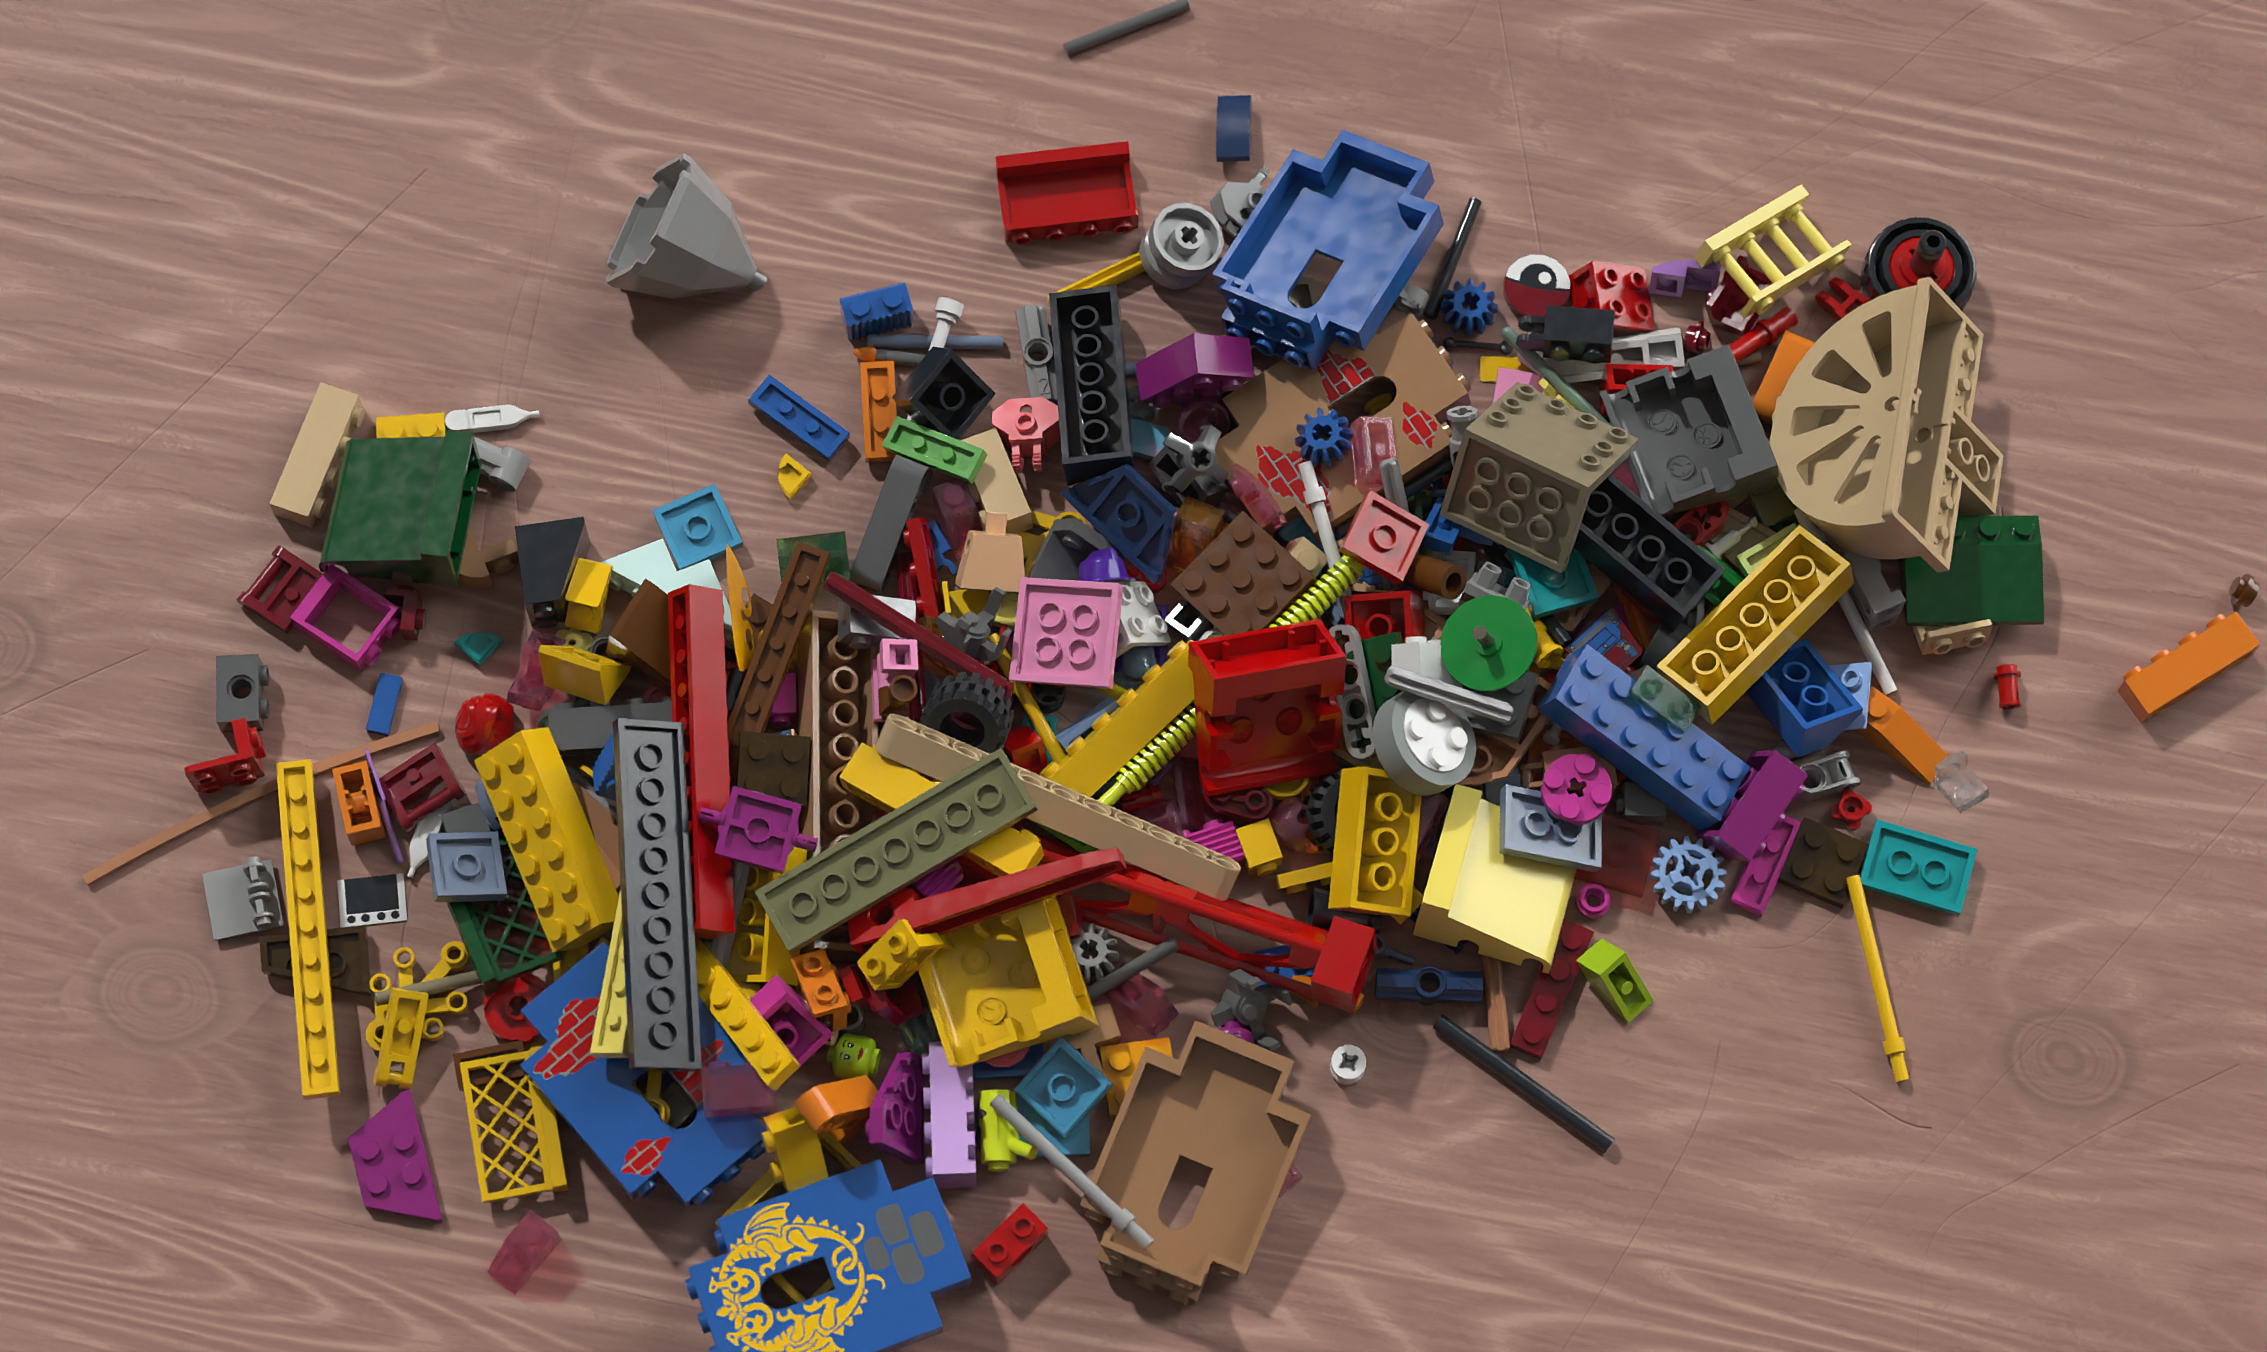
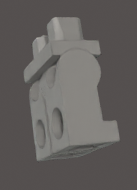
M1837 545L1838 549L1835 552L1851 563L1854 584L1848 591L1869 633H1875L1895 624L1906 600L1900 589L1893 592L1889 590L1881 575L1880 561L1849 552Z

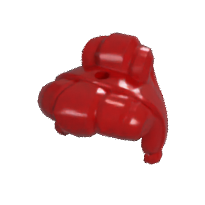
M485 693L483 696L479 695L465 700L455 719L456 739L463 752L484 755L513 736L515 727L513 719L514 707L500 695Z

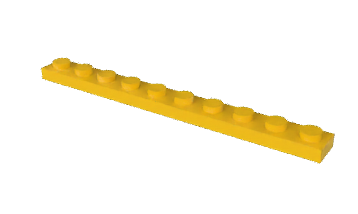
M311 759L276 763L302 1095L304 1100L340 1096L313 763Z

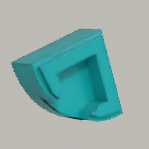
M489 632L468 633L454 641V644L481 667L504 644V641L499 636Z

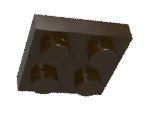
M747 731L739 732L736 787L802 804L801 808H805L807 805L811 737Z
M1804 817L1777 882L1842 909L1849 895L1846 878L1857 875L1869 844Z

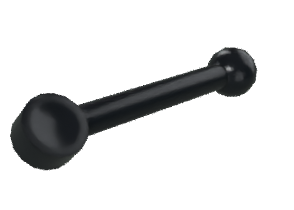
M1446 337L1443 340V346L1447 350H1452L1454 347L1500 350L1505 355L1510 354L1513 350L1505 340L1501 343L1457 341L1453 337Z

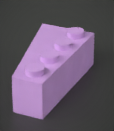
M929 1042V1053H922L923 1074H930V1087L923 1088L924 1109H931V1122H924L925 1144H932V1157H925L926 1179L933 1177L938 1189L975 1188L977 1185L972 1065L961 1068L950 1067L942 1042Z

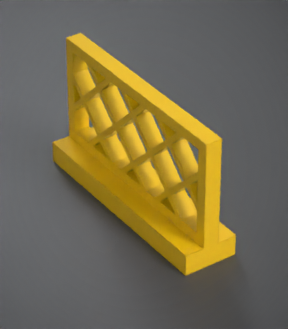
M542 1046L532 1047L529 1051L460 1063L482 1203L549 1191L556 1193L568 1190L555 1109L526 1075L518 1085L502 1075L510 1063L528 1059ZM495 1065H502L498 1071L491 1067ZM484 1068L494 1075L483 1092L470 1083L469 1070ZM498 1079H501L515 1089L504 1105H501L487 1095ZM527 1081L529 1084L530 1093L523 1089ZM472 1091L479 1095L475 1102L473 1101ZM519 1093L532 1102V1109L524 1120L508 1110V1107ZM484 1099L500 1110L489 1126L478 1120L475 1114V1110ZM504 1113L520 1123L509 1140L493 1130ZM533 1115L536 1128L528 1123ZM478 1126L485 1130L480 1138ZM525 1127L536 1134L538 1138V1143L530 1154L513 1144ZM489 1134L506 1144L494 1161L481 1151V1145ZM509 1148L526 1158L515 1175L499 1165V1162ZM539 1150L541 1162L534 1158ZM483 1160L490 1164L486 1172ZM532 1162L543 1170L545 1183L529 1186L519 1177L529 1163ZM495 1168L511 1179L503 1191L488 1193L486 1180ZM515 1183L522 1186L521 1188L511 1189Z

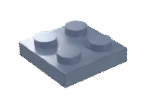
M498 832L428 833L426 845L435 902L505 900L507 890Z

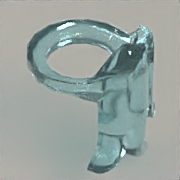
M1134 646L1122 654L1123 665L1117 674V685L1127 690L1132 688L1136 691L1145 682L1144 680L1129 682L1124 679V676L1128 675L1137 679L1157 664L1153 646Z

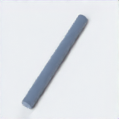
M868 334L867 346L874 348L929 349L934 335ZM947 336L944 348L1003 350V336Z

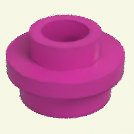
M1592 883L1583 886L1576 896L1577 909L1588 918L1602 917L1608 912L1611 905L1609 892L1599 884ZM1587 898H1597L1599 905L1597 907L1589 906Z

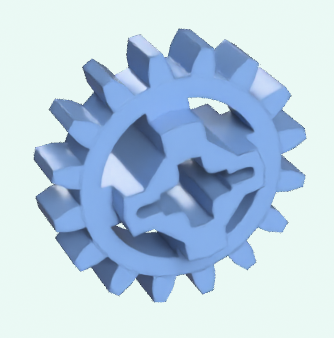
M1689 836L1684 837L1682 845H1679L1675 839H1672L1669 843L1670 850L1662 846L1658 851L1660 858H1654L1651 866L1657 870L1650 873L1649 879L1658 881L1652 891L1653 893L1663 892L1662 904L1667 903L1669 900L1674 902L1673 911H1677L1680 905L1685 906L1687 914L1692 912L1694 905H1697L1703 911L1707 907L1706 899L1709 902L1715 903L1718 899L1715 891L1722 892L1725 884L1719 880L1725 878L1727 870L1718 869L1724 859L1723 857L1714 858L1712 856L1715 849L1713 845L1707 849L1702 848L1703 839L1699 838L1695 845L1691 844ZM1672 859L1674 871L1665 876L1666 865ZM1683 870H1685L1687 874L1694 873L1693 880H1691L1689 876L1682 877L1681 874ZM1710 874V885L1704 891L1702 879ZM1675 890L1680 891V892H1683V893H1685V894H1687V895H1682V894L1676 892Z

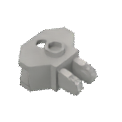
M1265 166L1248 183L1227 182L1210 201L1214 218L1234 238L1237 237L1266 192L1260 185L1267 178L1270 171ZM1231 220L1237 223L1240 227H1234L1231 223Z

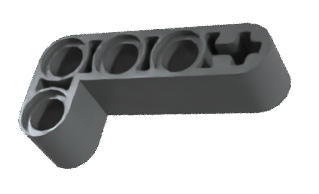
M895 456L849 575L850 581L878 592H883L904 540V529H907L906 520L912 519L919 498H923L926 495L933 478L934 469L901 456Z

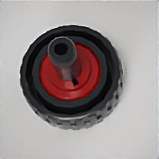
M1911 217L1896 221L1894 224L1884 228L1876 236L1864 258L1860 285L1862 287V294L1871 301L1889 292L1915 286L1918 279L1930 277L1963 311L1970 300L1977 277L1976 260L1965 238L1951 226L1931 218Z

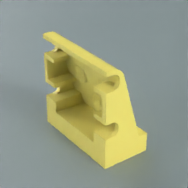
M1455 784L1413 935L1457 947L1460 940H1469L1479 946L1478 954L1520 966L1524 959H1536L1544 965L1542 972L1549 974L1577 869L1500 854V807L1481 799L1483 791Z

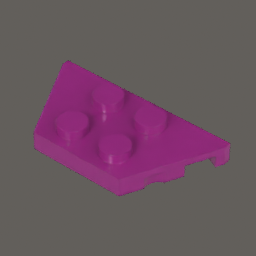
M406 1089L348 1138L365 1208L370 1210L394 1212L396 1215L415 1216L431 1219L433 1222H442L443 1218L412 1092L410 1089Z

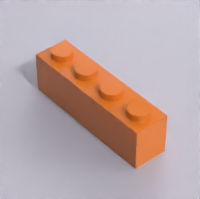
M2237 611L2228 617H2225L2224 614L2218 615L2206 624L2208 629L2199 635L2196 631L2189 633L2178 642L2180 645L2178 648L2171 652L2168 648L2160 651L2150 659L2152 664L2144 669L2138 665L2123 676L2124 682L2118 689V692L2141 724L2255 653L2260 643Z

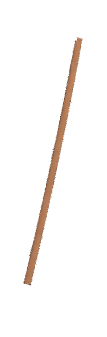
M435 721L313 763L314 777L331 771L334 768L366 758V749L369 750L370 756L440 734L438 723ZM277 778L196 814L117 855L82 875L85 883L91 886L169 842L235 810L278 792Z

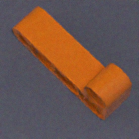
M867 1075L817 1085L801 1095L795 1101L794 1106L815 1134L828 1131L840 1144H843L866 1126L867 1120L870 1119V1107L878 1093V1089Z

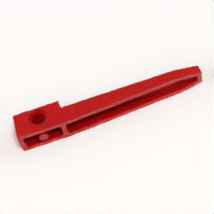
M1117 847L1084 853L923 899L912 888H903L848 921L851 946L863 956L898 920L902 919L907 920L915 933H937L941 936L1097 882L1125 869V858ZM892 915L890 921L886 924H883L884 920Z

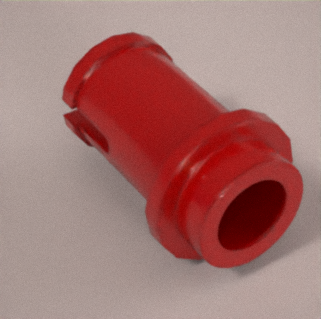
M2015 664L1997 666L1994 679L1998 681L1999 708L2016 709L2021 707L2018 684L2021 671L2017 670V665Z
M1150 783L1148 788L1133 791L1130 794L1125 793L1119 799L1120 807L1122 806L1121 810L1123 812L1131 814L1150 808L1156 811L1158 806L1164 805V799L1160 786H1153Z

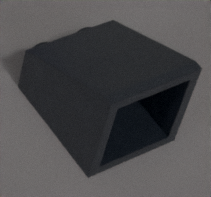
M584 517L515 526L524 602L531 626L537 625L539 628H552L557 626L558 622L566 621L569 601L565 600L566 593L578 558L586 559L590 549V539Z

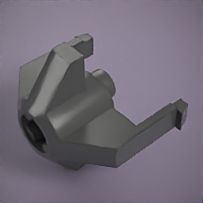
M1204 424L1199 429L1202 434L1196 442H1187L1169 433L1162 444L1177 454L1176 463L1179 469L1170 482H1164L1162 490L1170 495L1172 493H1182L1196 476L1204 475L1212 479L1210 483L1213 485H1222L1229 475L1217 463V454L1215 452V446L1222 432L1212 425Z
M998 587L994 588L989 595L984 610L978 615L973 612H967L958 620L946 612L938 616L936 624L945 641L977 661H996L1003 654L1012 630L1008 628L1004 631L997 645L988 640V636L1006 592Z
M1241 969L1228 974L1227 989L1223 993L1221 1002L1210 1013L1213 1024L1219 1027L1226 1022L1236 1019L1242 1024V1028L1251 1031L1254 1035L1255 1044L1273 1051L1281 1046L1277 1040L1265 1033L1262 1018L1266 1013L1267 1003L1275 999H1279L1287 1005L1293 1004L1290 993L1272 984L1262 985L1257 976L1253 977Z

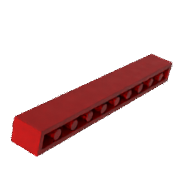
M688 584L668 592L672 722L684 723L695 937L715 939L735 933L732 861L714 856L719 839L718 826L698 821L701 806L722 812L730 799L723 590Z

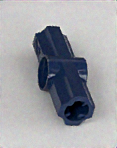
M1431 966L1424 967L1421 970L1376 969L1375 1000L1414 1001L1427 1006L1434 1005L1437 1002L1482 1003V972L1442 971ZM1426 979L1432 980L1437 984L1438 990L1432 993L1425 992L1420 987V982Z

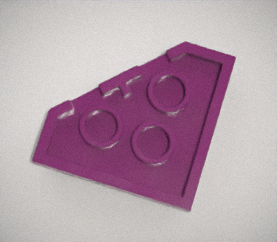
M912 1052L897 1053L870 1107V1119L866 1122V1135L869 1139V1144L910 1165L923 1164V1064L921 1057Z

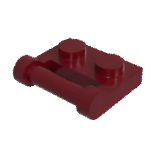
M278 545L272 552L273 558L247 592L242 591L236 600L244 608L256 613L287 634L293 627L290 617L323 573ZM283 566L291 567L265 602H260L258 600Z
M436 743L431 744L379 778L385 798L407 833L417 828L416 823L453 799L459 800L467 795ZM444 781L446 783V788L411 811H407L406 805Z

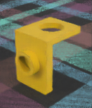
M947 581L942 582L943 602L946 613L958 620L967 612H973L978 615L984 610L990 595L989 590L965 589L948 592Z

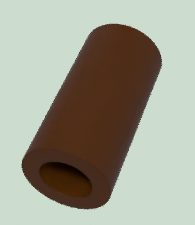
M1416 552L1401 584L1453 600L1462 594L1466 586L1467 577L1464 569L1460 566Z

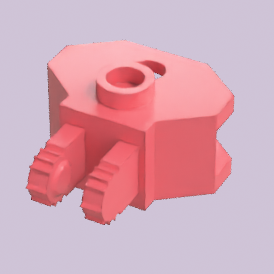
M1044 397L1009 399L992 412L993 428L997 429L1003 445L1012 450L1014 472L1022 473L1024 467L1023 457L1033 456L1032 464L1034 470L1042 472L1044 470V455H1048V449L1061 440L1058 406ZM1024 407H1030V408H1032V412H1031V413H1029V412H1022V413H1021V410H1022Z

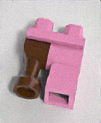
M881 640L880 653L877 655V659H872L873 722H885L890 714L900 715L909 719V703L914 699L918 690L917 684L913 679V676L918 671L917 640Z

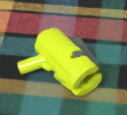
M986 1090L979 1092L975 1143L981 1147V1164L988 1165V1171L992 1172L1009 1171V1165L1016 1163V1154L1033 1160L1038 1152L1033 1145L1019 1140L1017 1130L990 1105L991 1101L1000 1094L1018 1111L1016 1092H1009V1090Z

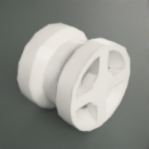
M1354 1045L1339 1047L1334 1052L1330 1062L1332 1078L1342 1085L1357 1083L1362 1079L1366 1068L1364 1052Z

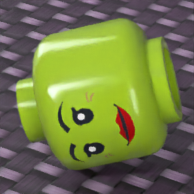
M844 1033L834 1046H829L827 1062L832 1063L833 1074L840 1078L849 1079L863 1075L875 1077L880 1065L882 1052L881 1049H877L874 1039L852 1033Z

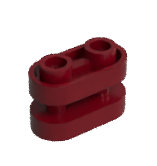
M1262 786L1208 796L1204 790L1203 810L1212 820L1222 819L1223 823L1232 820L1234 826L1244 827L1267 818L1270 820L1273 800L1270 792Z

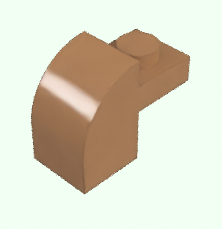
M469 527L458 581L472 588L492 587L490 573H505L513 569L515 564L519 563V555L513 539L480 551L473 531Z
M1110 1002L1093 1007L1099 1026L1076 1035L1067 1034L1065 1040L1103 1075L1104 1073L1096 1051L1102 1046L1120 1044L1121 1034Z

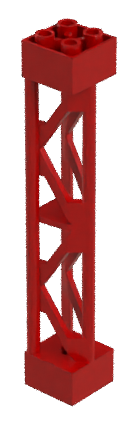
M1019 821L1010 826L1019 832L1022 831ZM1031 832L1040 839L1039 843L1043 849L1044 856L1040 863L1047 864L1082 854L1064 842ZM961 855L955 858L963 868L961 872L964 875L963 882L973 885L998 878L995 874ZM1125 863V869L1097 882L1131 893L1129 900L1123 902L1080 900L1074 896L1083 909L1082 921L1093 923L1156 946L1169 939V937L1162 935L1166 924L1169 923L1207 947V950L1176 940L1180 946V949L1175 951L1177 953L1230 971L1241 969L1253 977L1257 976L1260 981L1313 998L1314 1001L1350 1013H1354L1377 950L1376 934L1373 928L1334 916L1330 930L1327 931L1229 897L1223 901L1151 871ZM1065 892V893H1062V894H1060V895H1057L1056 898H1060V897H1064V896H1068V895H1072V894H1070V893H1068V892ZM1108 913L1149 915L1154 913L1153 932L1110 918ZM1192 913L1290 946L1291 951L1284 955L1238 953L1197 928L1189 919V915ZM1316 966L1311 978V985L1267 971V967L1308 969Z

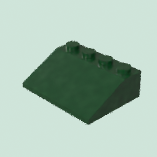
M2038 515L1957 516L1949 571L1936 572L1921 556L1898 559L1902 594L1906 600L1904 604L1906 626H1958L1987 619L1991 620L1992 625H2043L2044 623L2043 557Z

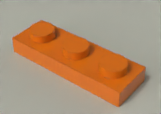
M894 361L861 362L865 463L890 462L897 455L885 451L881 445L897 416L896 402L892 399V396L896 393Z

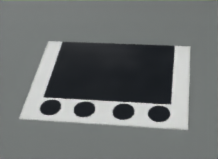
M404 873L337 880L341 928L407 920Z

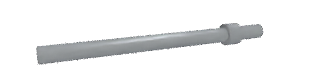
M1000 1094L991 1101L990 1105L1112 1219L1111 1224L1121 1234L1124 1232L1128 1234L1144 1251L1152 1245L1154 1239L1135 1222L1136 1217L1126 1208L1122 1210Z

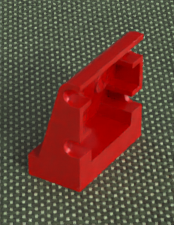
M1320 619L1189 642L1188 666L1193 672L1199 774L1202 786L1208 796L1339 772V766L1333 758L1332 750L1340 749L1342 711L1336 702L1335 695L1344 694L1346 655Z

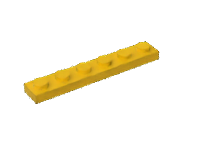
M695 937L699 997L763 1081L775 1091L801 1065L704 940Z

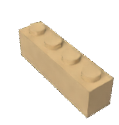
M320 382L269 503L275 516L313 528L316 518H322L327 506L325 497L329 487L334 488L338 481L340 472L338 466L343 457L345 444L351 439L354 427L359 428L364 418L365 409L358 394Z

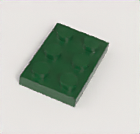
M1401 632L1361 640L1376 714L1386 701L1404 692L1384 682L1387 670L1392 666L1391 645L1403 644ZM1345 651L1346 659H1354V654H1346ZM1349 664L1345 667V682L1351 685L1357 680L1358 671L1353 665ZM1354 699L1349 705V712L1353 718L1359 719L1365 712L1364 703L1359 699ZM1368 722L1353 724V730L1368 727ZM1362 734V740L1357 741L1358 748L1371 745L1370 738H1364Z

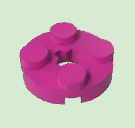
M1586 753L1565 755L1555 760L1545 772L1541 786V799L1546 810L1556 819L1571 822L1573 825L1588 824L1599 818L1609 803L1612 794L1611 779L1603 765L1596 761L1593 756ZM1576 781L1578 784L1582 783L1584 785L1582 797L1578 798L1575 793L1569 794L1567 792L1571 787L1570 782Z

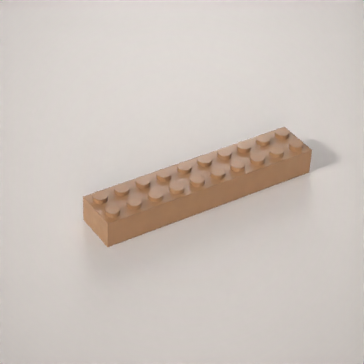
M817 610L810 611L798 642V736L811 737L807 805L800 810L798 833L819 838L815 853L807 850V861L879 819V808L844 789L839 778L861 743L872 748L878 740V722H873L871 661L872 659H877V647L855 649L850 647L848 643L838 642V613ZM848 921L800 949L801 955L824 948L828 959L831 961L857 963L860 959L858 952L851 946Z

